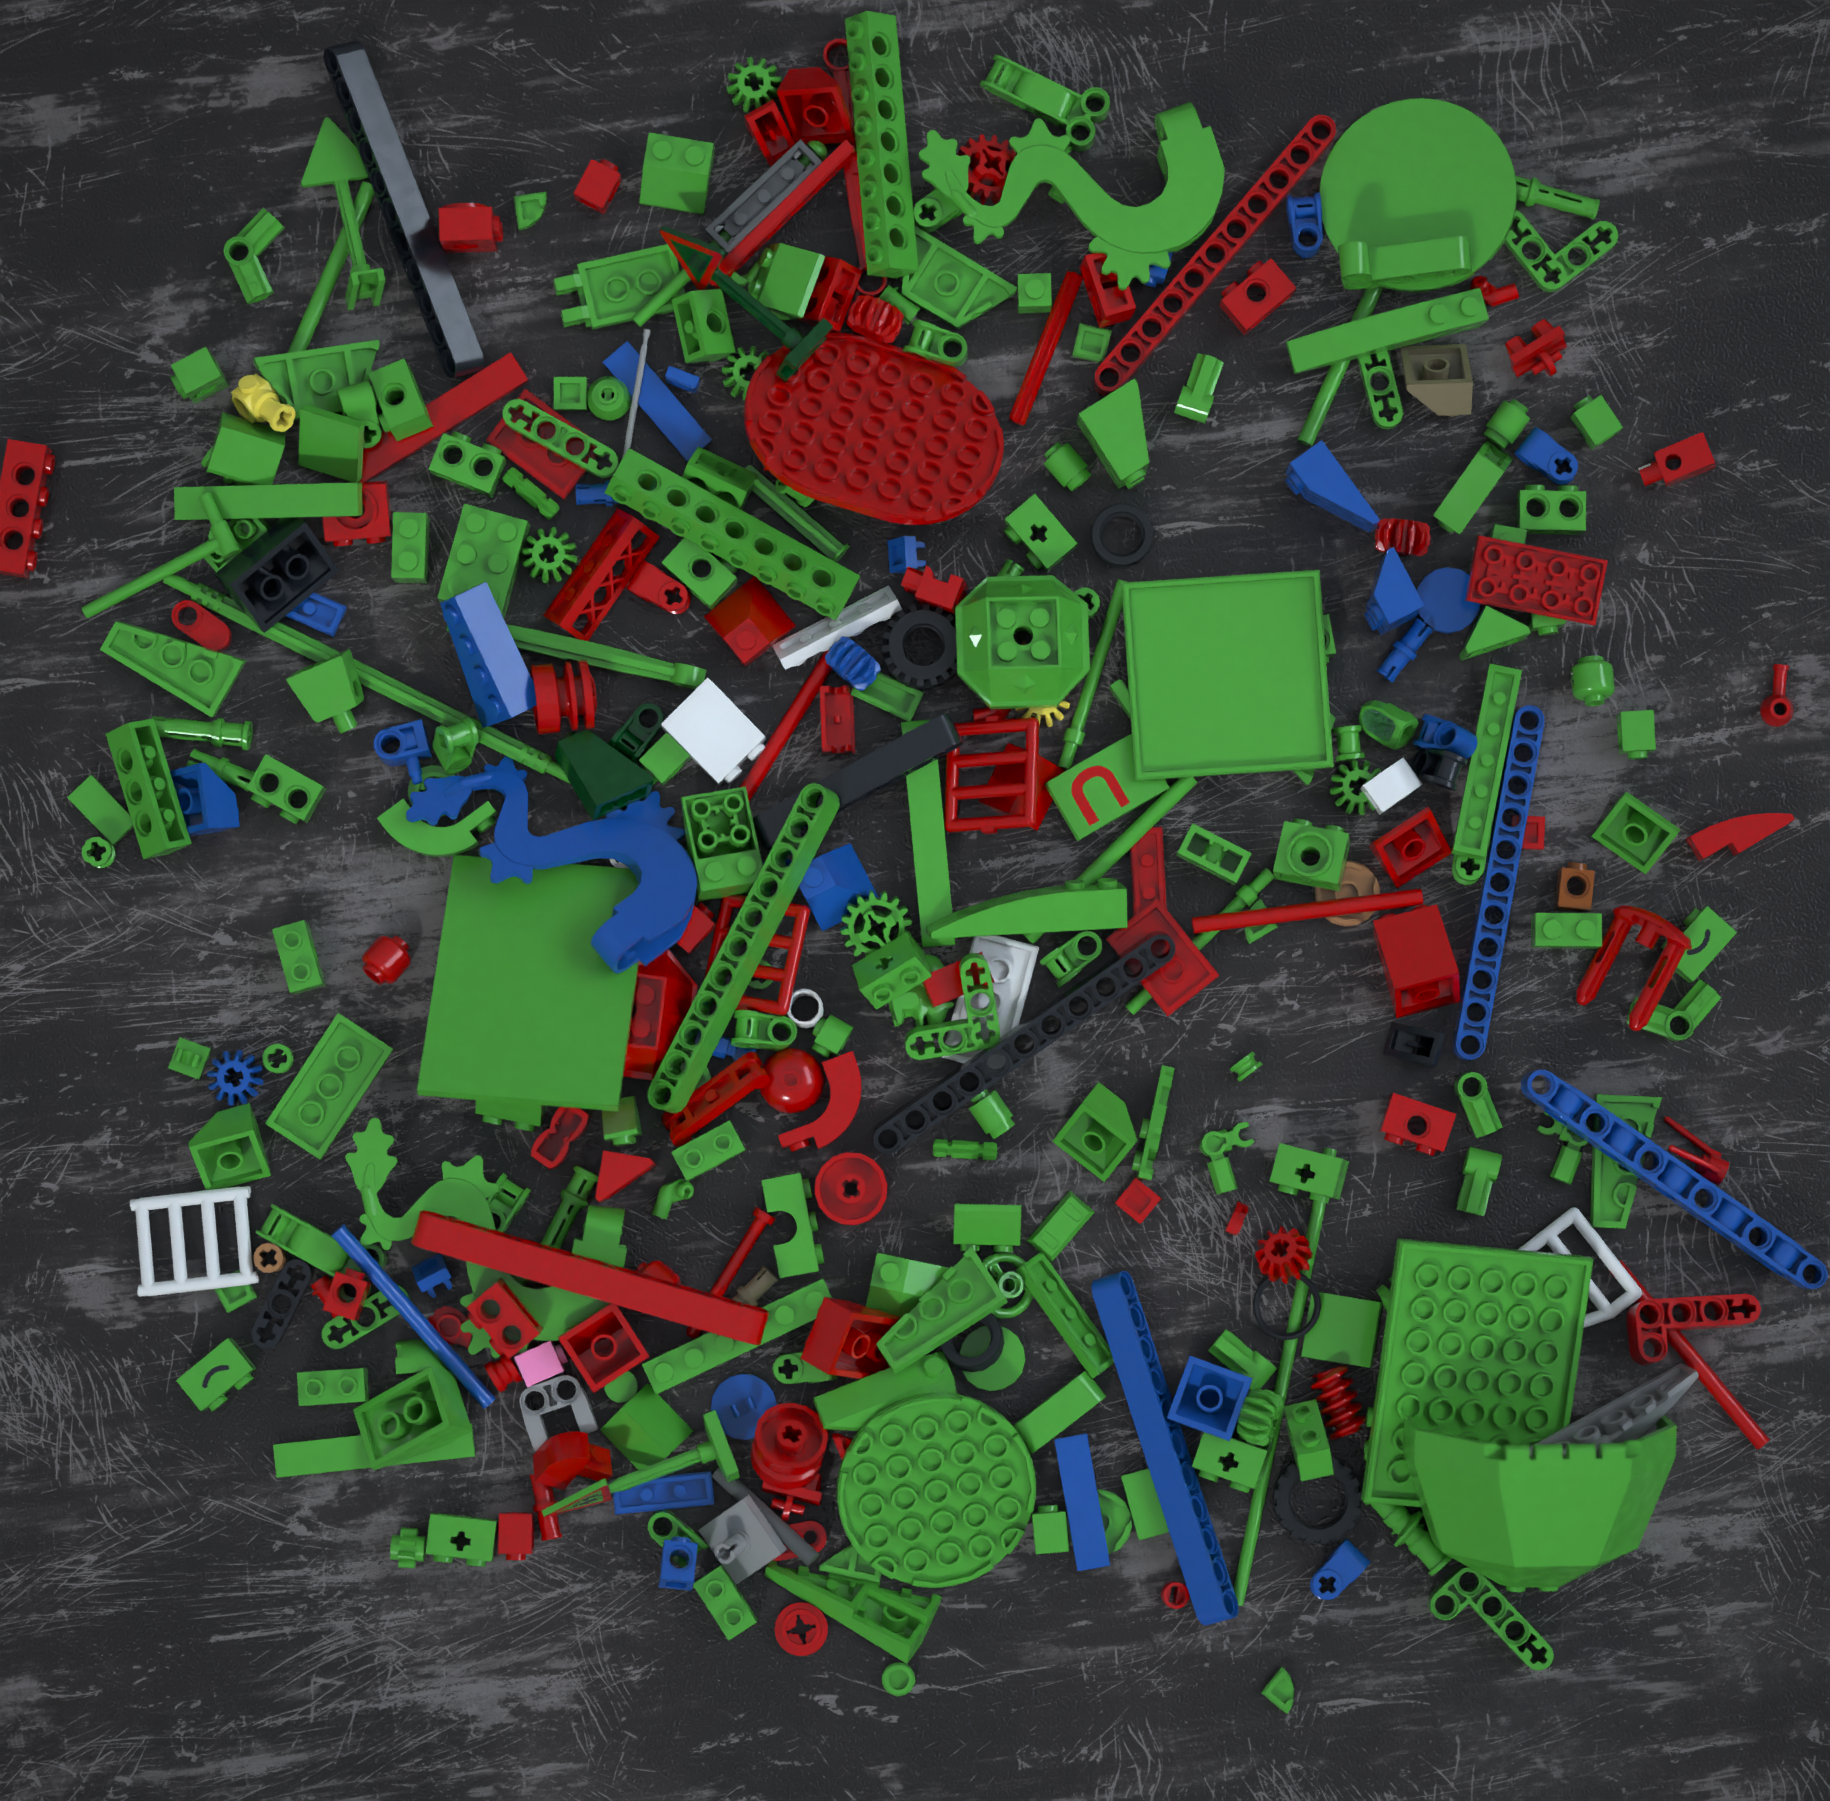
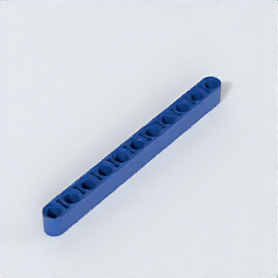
M1526 705L1520 708L1514 714L1453 1039L1454 1053L1462 1060H1473L1480 1057L1486 1047L1544 728V715L1538 707L1533 705ZM1529 713L1535 717L1536 726L1534 729L1527 730L1521 726V714ZM1523 745L1529 749V761L1520 762L1515 758L1514 749L1516 746ZM1517 777L1523 781L1525 789L1522 794L1516 795L1509 790L1508 781L1510 778ZM1505 810H1513L1519 816L1517 826L1509 827L1503 823L1502 814ZM1506 842L1512 846L1513 854L1510 859H1502L1497 855L1496 847L1498 843ZM1500 874L1506 879L1507 887L1503 892H1497L1491 887L1490 879L1493 875ZM1487 907H1496L1500 911L1501 919L1498 924H1490L1486 921L1484 912ZM1482 939H1489L1494 943L1495 952L1491 957L1483 956L1479 952L1478 945ZM1482 971L1488 975L1489 985L1486 989H1478L1474 986L1472 978L1475 972ZM1470 1004H1478L1482 1007L1483 1017L1479 1022L1471 1021L1468 1018L1467 1008ZM1465 1036H1471L1477 1041L1478 1048L1474 1054H1466L1462 1051L1461 1041Z
M1120 1271L1095 1279L1092 1282V1295L1196 1616L1204 1626L1236 1618L1239 1612L1237 1598L1195 1469L1192 1467L1193 1463L1180 1423L1167 1419L1173 1401L1134 1281L1127 1271Z

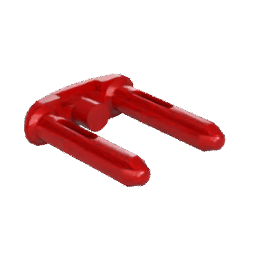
M1621 905L1612 910L1614 919L1602 940V947L1598 948L1577 988L1576 1001L1578 1004L1585 1006L1594 1000L1633 925L1642 927L1635 941L1653 950L1659 937L1663 936L1667 939V944L1629 1015V1027L1633 1031H1640L1648 1024L1684 952L1692 950L1691 939L1684 932L1659 915L1642 908Z

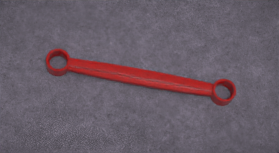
M837 38L831 40L825 46L823 52L824 64L833 73V79L839 83L854 128L849 64L844 67H836L828 60L829 52L833 48L838 46L847 48V40ZM856 141L849 142L856 150ZM856 154L843 167L859 261L858 269L862 270L863 273L867 270ZM882 277V285L876 291H864L859 283L856 290L860 295H870L877 298L881 296L887 287V277Z

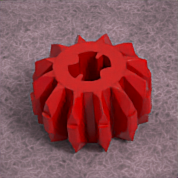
M860 295L852 303L846 323L854 332L880 343H893L903 325L904 315L896 306H892L889 302L883 301L879 297L874 298L870 295Z
M1384 518L1379 521L1375 530V548L1380 552L1386 553L1387 550L1394 547L1398 555L1423 556L1427 553L1428 546L1430 545V526L1419 521Z
M1280 1226L1278 1234L1275 1235L1268 1230L1267 1236L1269 1239L1258 1240L1260 1250L1255 1252L1260 1272L1264 1275L1267 1274L1269 1280L1273 1283L1281 1278L1282 1282L1287 1285L1291 1276L1300 1280L1301 1275L1299 1271H1309L1310 1265L1308 1260L1312 1259L1313 1256L1311 1249L1308 1248L1309 1242L1304 1235L1300 1236L1295 1228L1287 1233L1286 1229Z

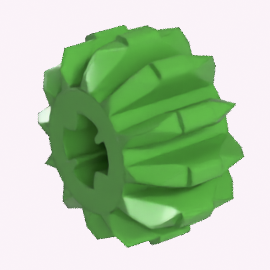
M748 57V67L745 68L741 63L737 62L735 68L739 74H728V80L734 84L727 87L728 94H736L732 99V103L736 106L744 101L743 111L746 113L749 112L751 105H755L757 109L762 106V103L766 104L771 101V97L779 98L776 86L782 83V78L773 76L777 71L775 65L765 69L766 59L764 58L759 60L758 66H754L752 57ZM757 79V83L763 84V86L759 85L758 91H752L750 80Z
M751 346L750 355L746 356L742 347L738 348L739 359L733 355L727 356V361L734 367H722V373L731 376L723 381L724 386L730 387L735 385L731 391V396L734 398L743 391V401H745L750 381H746L745 375L741 376V373L747 372L748 367H753L754 371H756L760 363L769 356L767 351H763L759 357H756V346Z
M551 527L549 537H546L545 532L540 528L537 530L540 540L536 541L532 536L527 537V541L533 548H522L523 555L531 556V558L523 562V566L525 568L535 566L530 573V576L534 579L543 572V583L547 584L549 582L550 574H554L555 580L561 582L562 577L559 571L563 570L568 575H571L573 572L566 565V562L577 563L578 558L567 553L573 552L577 547L575 543L564 545L569 538L566 532L556 539L557 529L555 527ZM551 548L553 552L558 550V553L554 555L555 561L552 563H548L547 559L541 560L545 556V549Z
M1353 759L1350 762L1351 772L1343 764L1338 767L1344 778L1338 775L1331 777V781L1339 784L1340 787L1331 788L1330 794L1342 795L1335 802L1337 807L1341 806L1345 801L1349 803L1345 811L1346 814H1351L1354 805H1357L1358 813L1362 816L1366 810L1364 803L1373 811L1375 808L1363 791L1358 796L1352 793L1354 788H1350L1349 785L1350 783L1354 784L1358 779L1366 784L1380 774L1381 770L1377 768L1371 774L1367 772L1370 767V761L1367 760L1363 763L1362 769L1359 770L1357 760Z
M1257 1388L1251 1390L1248 1397L1244 1399V1404L1240 1408L1241 1412L1237 1419L1238 1425L1236 1429L1239 1438L1255 1446L1260 1445L1264 1447L1269 1445L1276 1436L1283 1417L1284 1403L1282 1396L1276 1395L1275 1392L1267 1389Z

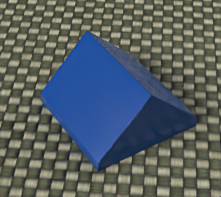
M1189 1356L1167 1419L1230 1442L1238 1423L1237 1419L1241 1412L1240 1408H1242L1244 1399L1248 1395L1253 1378Z

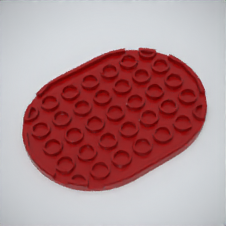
M829 332L825 336V342L786 382L776 374L786 355L790 352L784 345L770 356H767L754 372L748 385L743 412L744 425L749 442L762 464L777 479L805 496L892 523L924 525L946 521L965 513L984 498L996 480L1003 458L1004 439L1002 428L994 413L995 408L982 390L979 391L967 380V376L952 366L932 359L928 360L919 354L905 352L903 348L880 343L864 336Z

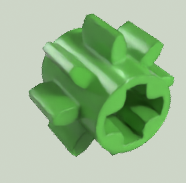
M401 1528V1535L392 1534L390 1559L399 1560L398 1568L414 1569L416 1561L424 1562L426 1537L418 1536V1529Z

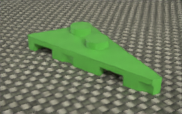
M1161 1066L1150 1118H1143L1139 1137L1145 1139L1142 1152L1135 1151L1131 1169L1137 1171L1136 1178L1147 1181L1152 1179L1153 1161H1155L1167 1108L1166 1104L1175 1070L1173 1067Z

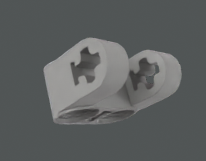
M561 1375L532 1385L525 1389L520 1396L519 1401L524 1423L535 1452L549 1439L541 1414L571 1404L581 1432L590 1433L598 1430L588 1396L581 1381L575 1375ZM563 1380L573 1382L576 1387V1393L571 1399H565L558 1393V1386ZM532 1391H538L544 1397V1405L539 1410L531 1409L527 1404V1396Z

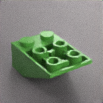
M746 786L681 797L687 850L695 867L698 882L696 889L697 902L749 893L763 865Z

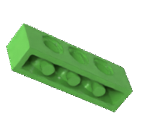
M154 718L130 722L106 733L143 860L168 855L191 845L190 836Z

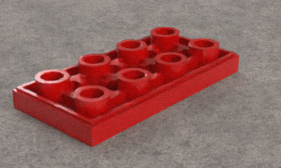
M1479 535L1477 536L1465 601L1595 625L1608 560Z

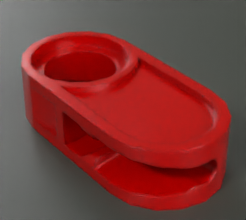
M184 600L174 606L172 610L174 625L197 643L219 652L225 650L230 645L232 634L229 627L199 604L191 600ZM187 607H191L197 612L196 621L189 626L183 625L179 620L180 612Z

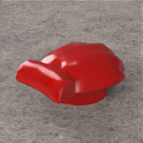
M450 1306L436 1309L434 1315L428 1318L432 1326L448 1344H460L466 1348L469 1347L472 1334L470 1332H462L460 1329L462 1323L468 1319L460 1311Z

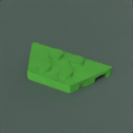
M915 226L919 271L903 276L902 295L912 303L958 330L1016 293L1018 289L1016 286Z
M379 340L257 357L253 359V362L263 378L271 384L282 404H289L295 409L296 417L294 420L300 419V409L305 404L336 414L342 413L336 389L369 381L368 373L372 372L371 368L380 344Z

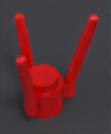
M1665 1116L1664 1121L1707 1155L1702 1154L1701 1157H1698L1674 1145H1670L1668 1149L1697 1164L1695 1172L1719 1186L1728 1171L1729 1162L1721 1159L1722 1153L1713 1150L1669 1116Z

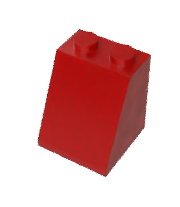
M1437 904L1432 906L1420 905L1409 912L1397 915L1393 913L1386 914L1373 921L1374 938L1396 1019L1460 1002L1459 971Z

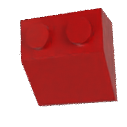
M611 1303L558 1336L559 1341L593 1393L650 1357L618 1306Z

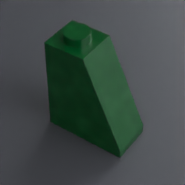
M588 729L579 733L570 732L558 741L554 757L592 820L650 795L654 782L652 776Z

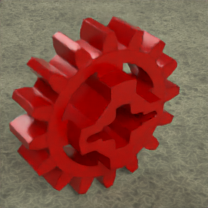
M983 134L978 137L976 142L970 138L965 147L961 146L957 153L958 156L968 155L970 157V167L973 171H970V168H968V189L971 191L969 196L975 198L976 195L980 196V201L983 205L988 198H991L994 205L999 203L1008 175L1005 168L1009 171L1010 165L1017 155L1013 149L1011 151L1007 149L1008 140H1005L1002 144L997 143L996 135H993L990 141H986Z

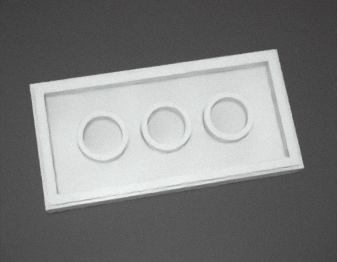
M997 935L974 936L970 953H983L995 981L992 985L1001 1038L1019 1025L1039 947ZM977 993L972 996L970 1003L974 1008L982 1009L988 1005L989 997L984 993ZM964 996L957 998L951 1021L967 1018ZM979 1017L981 1031L976 1034H981L983 1039L989 1038V1032L994 1030L988 1029L986 1017ZM949 1030L945 1043L950 1046L958 1044L962 1038L961 1033L956 1030ZM982 1050L942 1056L941 1058L964 1064ZM999 1053L992 1054L987 1060V1065L992 1069L1002 1068L1006 1058Z

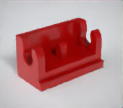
M847 685L841 687L820 686L823 755L855 754L853 695H851L853 688Z

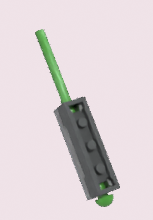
M800 139L705 229L706 237L711 241L710 244L725 250V257L732 252L827 158L825 145L820 141H810L805 145ZM682 269L632 317V320L639 327L647 322L691 280L686 271Z

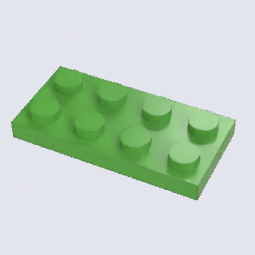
M337 1013L265 1124L322 1160L394 1049L340 1013Z

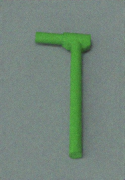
M211 492L199 497L211 523L208 535L209 541L83 606L82 611L86 618L106 610L214 552L224 558L231 557L240 552L227 521L223 520Z

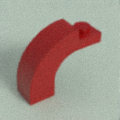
M853 1051L822 1062L830 1085L831 1094L828 1107L814 1122L778 1135L782 1148L790 1147L791 1152L809 1146L808 1139L814 1137L818 1149H821L834 1142L850 1126L859 1108L862 1092L861 1075Z

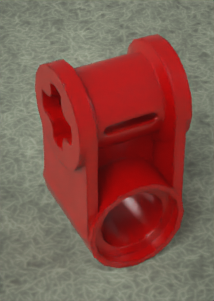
M642 560L626 587L627 590L649 603L652 602L672 614L685 612L691 604V595L681 583ZM679 590L682 601L680 603L674 602L670 605L669 593L676 594Z

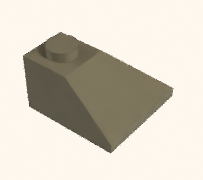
M1466 344L1400 347L1406 390L1438 416L1448 415L1454 417L1471 414L1473 381Z

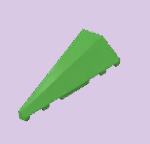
M773 1560L766 1566L764 1575L908 1664L922 1644L942 1599L941 1596L932 1594L930 1598L912 1594V1589L902 1588L900 1592L881 1588L878 1582L830 1572L828 1576L810 1573L809 1568L799 1566L798 1570L777 1566V1561Z

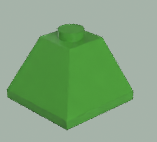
M1098 1082L1052 1142L1105 1182L1135 1145L1137 1138L1125 1102Z
M250 1103L217 1112L188 1142L189 1149L206 1190L228 1188L271 1176L260 1130Z

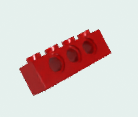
M12 439L7 440L0 478V574L29 579L30 571H35L38 553L34 551L35 541L41 538L43 532V520L40 519L41 507H46L49 499V487H45L47 474L52 475L55 466V455H51L52 450L47 445ZM28 469L34 470L35 478L33 482L29 485H21V473ZM19 502H28V513L23 517H15V506ZM14 534H22L23 544L21 547L15 550L9 549V538Z

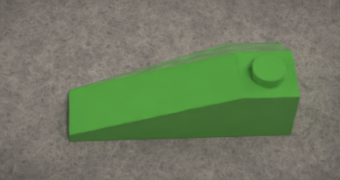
M877 1253L866 1307L902 1317L920 1302L919 1299L927 1291L930 1292L941 1281L942 1275L949 1268ZM1004 1280V1282H1003V1288H1004V1290H1005V1287H1006V1282H1007V1280Z

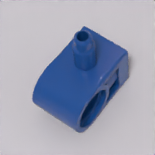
M422 719L380 730L375 736L374 749L380 760L385 765L391 767L406 764L412 783L414 785L421 784L423 780L419 760L433 757L426 727ZM394 740L400 742V747L395 753L388 754L384 752V747L388 742Z

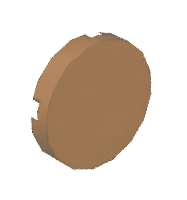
M1346 861L1340 892L1318 887L1314 889L1315 902L1380 894L1379 883L1374 874L1365 865L1354 861ZM1375 911L1325 918L1339 926H1356L1368 920Z

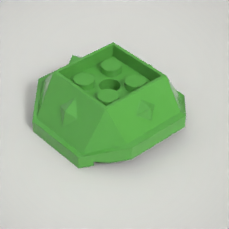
M1053 575L986 577L955 607L957 675L990 709L1058 707L1090 671L1088 604ZM1019 631H1025L1030 634L1032 641L1027 645H1020L1016 643L1013 636Z

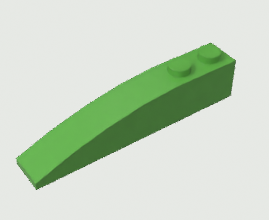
M1477 288L1315 332L1287 341L1286 346L1294 374L1479 328L1489 320L1481 289Z
M1101 878L1097 880V884H1085L1083 880H1067L1065 885L1021 891L993 898L956 911L926 925V933L931 939L1127 928V888L1121 882H1117L1115 878Z

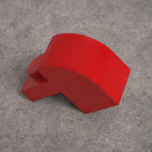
M565 1432L555 1435L546 1440L533 1455L535 1482L565 1490L577 1475L596 1481L606 1479L607 1482L613 1476L610 1450L589 1444L588 1433Z

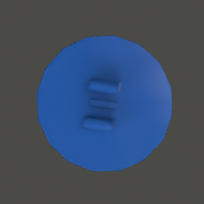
M739 1374L731 1376L719 1384L712 1396L711 1411L716 1410L726 1435L734 1439L748 1440L754 1438L757 1422L766 1410L776 1406L777 1403L774 1392L764 1380L755 1375Z

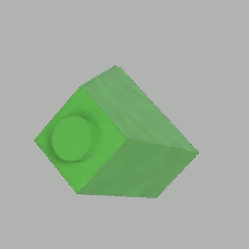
M1486 440L1433 516L1438 519L1437 523L1450 533L1456 531L1458 534H1461L1514 458L1489 440Z

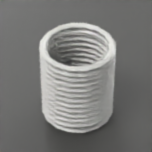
M796 990L792 994L787 1014L795 1025L800 1028L814 1027L820 1018L823 1017V1003L817 993L812 990ZM802 996H810L816 999L819 1004L817 1015L805 1022L795 1019L791 1013L794 1001Z

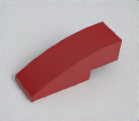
M1764 813L1737 817L1709 826L1686 838V841L1698 861L1705 859L1728 845L1735 856L1792 822L1795 818L1792 814Z

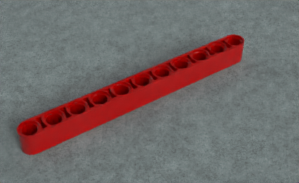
M1317 115L1309 120L1100 364L1094 376V387L1099 394L1107 396L1125 385L1286 198V195L1292 191L1328 149L1336 134V125L1332 118L1327 115ZM1323 126L1328 130L1329 136L1325 139H1317L1312 134V128ZM1301 150L1306 153L1308 161L1303 164H1297L1291 159L1290 154L1293 151ZM1273 175H1281L1286 179L1287 185L1284 188L1277 189L1270 184L1269 179ZM1255 199L1261 200L1265 204L1266 210L1259 214L1254 213L1249 209L1248 203ZM1232 224H1238L1243 227L1245 234L1240 238H1233L1228 234L1227 227ZM1210 249H1218L1223 253L1224 259L1221 262L1212 263L1207 259L1206 252ZM1195 273L1202 278L1203 283L1199 287L1192 288L1185 283L1184 278L1188 274ZM1169 298H1175L1181 303V309L1178 312H1169L1164 308V301ZM1146 323H1155L1160 328V334L1156 337H1148L1143 333L1142 327ZM1128 347L1134 348L1139 353V358L1134 362H1127L1122 358L1121 351ZM1105 372H1112L1117 376L1118 382L1112 387H1106L1100 382V376Z
M421 1210L419 1212L411 1244L426 1250L749 1344H761L770 1313L757 1306L430 1211Z

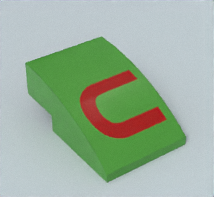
M1132 734L1044 784L1077 841L1130 813L1135 808L1161 795L1170 788L1165 779L1135 781Z

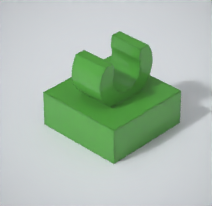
M180 1037L168 1068L201 1080L212 1049Z

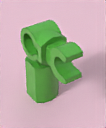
M1552 1118L1554 1125L1551 1128L1539 1125L1537 1130L1544 1135L1556 1133L1560 1135V1140L1568 1142L1567 1147L1561 1146L1550 1177L1571 1185L1583 1155L1579 1150L1588 1142Z
M1248 1122L1238 1123L1230 1132H1227L1226 1129L1209 1132L1200 1139L1199 1149L1210 1160L1207 1166L1216 1195L1238 1189L1229 1158L1224 1157L1223 1153L1231 1151L1233 1145L1245 1148L1254 1143L1253 1139L1243 1141L1238 1135L1241 1129L1249 1127Z

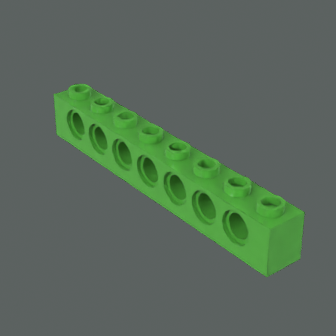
M865 11L845 19L867 275L897 279L919 271L897 24L895 15Z
M628 448L604 492L616 502L629 506L641 513L645 518L658 522L670 529L674 534L687 538L699 545L703 550L716 554L728 561L732 566L745 570L757 577L761 582L774 586L786 593L790 598L803 602L815 609L819 614L828 616L835 621L860 578V575L630 448Z

